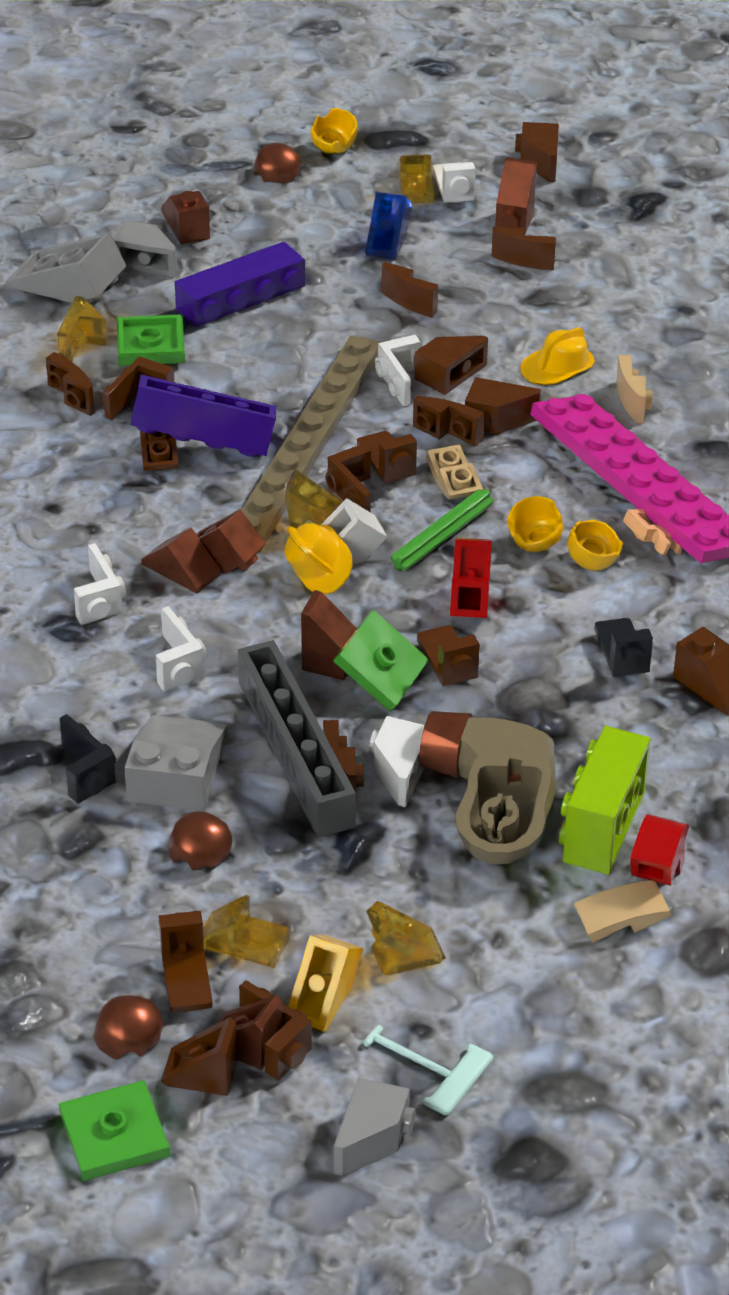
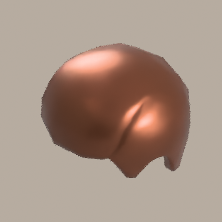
M280 142L270 143L257 152L253 173L254 175L259 173L265 183L268 181L275 183L290 182L299 174L301 160L290 146Z
M203 811L187 813L173 827L167 845L170 858L174 863L178 860L185 861L194 871L199 868L215 867L227 859L233 842L232 833L228 825L213 814Z
M120 995L108 1000L101 1008L93 1037L98 1049L113 1059L118 1060L123 1054L128 1052H135L139 1057H142L147 1050H150L159 1043L164 1022L159 1009L149 999L138 995Z

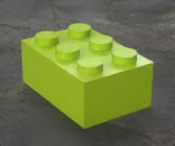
M605 725L598 740H591L586 754L587 764L586 766L580 765L578 767L573 784L574 791L573 793L567 792L565 794L561 807V815L565 816L566 820L561 827L558 843L564 845V863L607 875L610 874L645 795L651 737Z

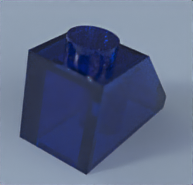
M376 192L365 250L366 255L397 259L407 236L412 203L407 196Z

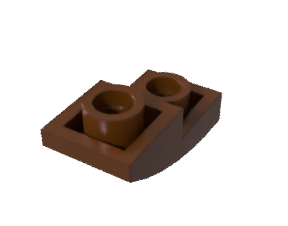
M493 227L491 257L518 266L554 270L556 237L524 235L525 228Z
M387 262L382 264L381 292L398 305L433 318L438 311V284L414 278L413 269Z
M56 352L46 357L48 386L64 393V403L89 416L95 413L93 385L87 375L72 361Z
M417 396L413 399V427L439 440L446 434H450L474 447L483 441L485 413L464 404L441 398Z
M140 431L144 471L179 469L176 439L171 437V434L158 431L151 434Z
M323 720V733L356 792V787H364L363 763H356L355 747H347V736H339V720Z

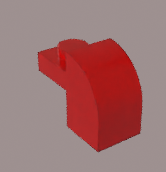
M455 537L450 616L487 618L492 539Z
M647 814L640 826L630 857L631 875L671 886L675 873L681 874L685 861V839L689 825Z

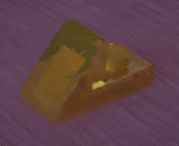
M431 155L400 156L397 164V174L403 204L434 203V190L431 180Z
M75 296L57 333L59 354L73 361L78 349L82 350L84 343L101 346L107 344L104 317L82 296Z
M297 469L292 472L285 492L290 526L297 528L308 520L321 525L342 502Z
M245 895L211 912L203 927L204 949L275 968L289 941V927L250 917V896Z
M378 900L366 911L373 926L371 930L372 935L376 940L372 945V951L384 975H393L439 964L446 958L433 928Z

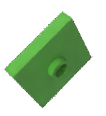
M180 314L118 317V366H129L139 356L161 364L185 363L183 316Z
M373 609L365 616L333 661L388 711H391L398 705L429 659Z
M144 1080L58 1103L59 1113L83 1181L170 1157L168 1141Z

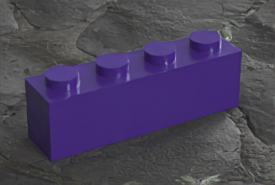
M283 241L174 281L175 307L195 327L304 287L305 259Z
M141 375L130 425L136 426L138 430L152 434L158 431L171 434V437L180 441H190L191 439L201 441L214 449H223L224 447L236 449L241 454L249 457L267 456L276 421L277 406Z

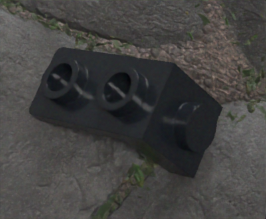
M630 618L595 622L594 630L613 677L650 672L653 637L649 629L635 630Z
M65 714L59 718L61 742L65 748L79 759L66 767L68 796L79 804L116 782L114 766L116 757L112 749L107 744H102L93 737L84 724L77 723L68 714Z

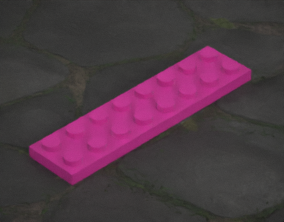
M577 394L572 397L551 398L547 401L533 403L530 412L533 418L637 509H643L646 512L645 516L656 525L660 524L671 534V538L700 564L729 558V516L719 505L714 504L701 493L698 487L692 485L681 476L677 469L661 459L656 451L648 448L632 431L627 430L615 420L612 414L606 412L595 403L592 397L586 394Z

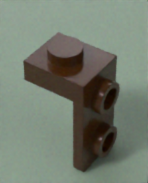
M139 356L129 367L123 370L122 374L111 385L105 388L102 395L105 418L113 420L137 395L141 375L175 382L174 368Z
M382 431L357 439V446L364 443L371 450V466L384 484L416 475L417 441L412 434L393 438L388 431Z
M363 443L328 456V472L325 474L328 488L335 492L343 501L347 498L370 512L371 494L361 482L371 478V450Z
M450 625L417 633V642L425 656L429 659L428 661L442 686L478 678L480 644L474 634L458 638Z
M201 910L158 915L160 949L170 1011L172 1013L212 1008L213 999L204 953Z
M247 980L239 986L240 1007L273 996L268 990L258 988ZM282 1003L283 1027L264 1044L265 1073L278 1081L290 1069L298 1068L304 1061L306 1054L312 1049V1021L302 1011L292 1009Z

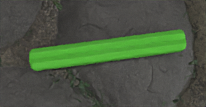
M487 489L476 490L391 556L394 568L397 571H407L493 504L490 492Z

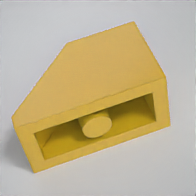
M327 935L309 936L288 1006L302 1011L312 1021V1028L321 1031L328 1029L352 988L363 948Z

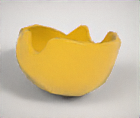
M339 108L330 109V112L325 117L318 115L310 130L313 144L326 154H338L347 151L353 145L357 135L358 123L356 117L349 111Z
M538 495L523 498L512 506L507 516L511 537L522 550L532 553L546 551L561 540L564 530L563 518L555 502L550 498Z
M593 519L577 521L567 539L570 557L580 567L591 571H601L610 567L618 559L623 546V542L619 540L616 532L608 524Z

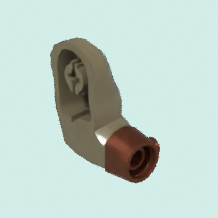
M431 711L428 714L422 733L419 762L421 767L458 779L464 777L468 780L467 790L455 814L457 831L464 847L477 859L490 864H509L527 857L538 846L554 808L556 774L554 742L552 738L534 727L502 718L473 717L471 713Z

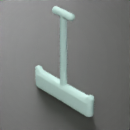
M377 1025L363 1041L365 1047H369L375 1041L446 1077L432 1096L422 1100L423 1105L446 1116L452 1112L493 1061V1055L490 1052L470 1043L467 1045L468 1052L455 1068L450 1071L381 1036L380 1034L383 1031L381 1025Z

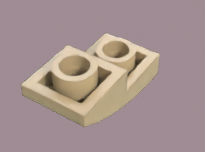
M618 355L616 379L618 396L630 417L636 423L644 424L645 410L652 409V390H646V376H638V369H632V355Z
M460 444L427 450L426 460L439 488L449 500L470 496L478 489L483 490L472 462L467 463Z
M652 880L614 887L574 903L592 943L631 925L634 933L672 915L657 883Z

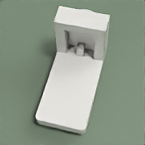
M473 162L433 165V173L444 203L458 204L474 200L476 168Z
M416 335L378 343V357L375 358V369L378 376L384 378L392 396H396L403 406L410 405L411 379L406 372L414 370L415 352L421 346V341Z
M96 543L88 545L89 569L96 582L74 588L76 617L81 625L123 613L122 598L126 597V589L121 576L114 575L109 556L107 554L102 555Z
M169 606L161 609L163 637L171 645L172 649L155 655L157 683L164 692L203 677L204 660L207 658L203 642L199 638H194L188 630L185 620L181 616L177 617Z

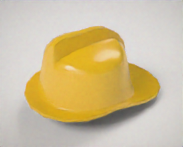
M578 327L571 330H555L550 332L545 338L541 349L526 357L520 368L521 374L526 380L534 384L551 385L565 381L580 372L592 368L595 360L594 356L588 351L584 330Z
M305 523L297 528L289 526L287 531L290 536L285 544L284 553L288 563L293 567L294 572L305 586L312 592L314 590L322 591L324 595L334 593L342 587L350 576L353 561L349 547L336 531L329 525H317L315 523Z

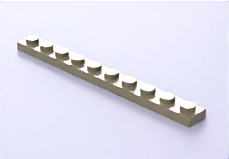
M350 335L243 506L242 512L265 543H267L374 366L375 358L378 357V343L381 342L370 340L366 337Z

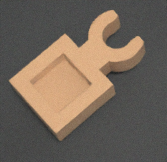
M643 509L627 510L623 523L634 532L636 538L643 542H653L655 550L662 555H666L669 548L676 554L681 553L682 547L671 538V534L660 524L656 525L645 516L646 512Z

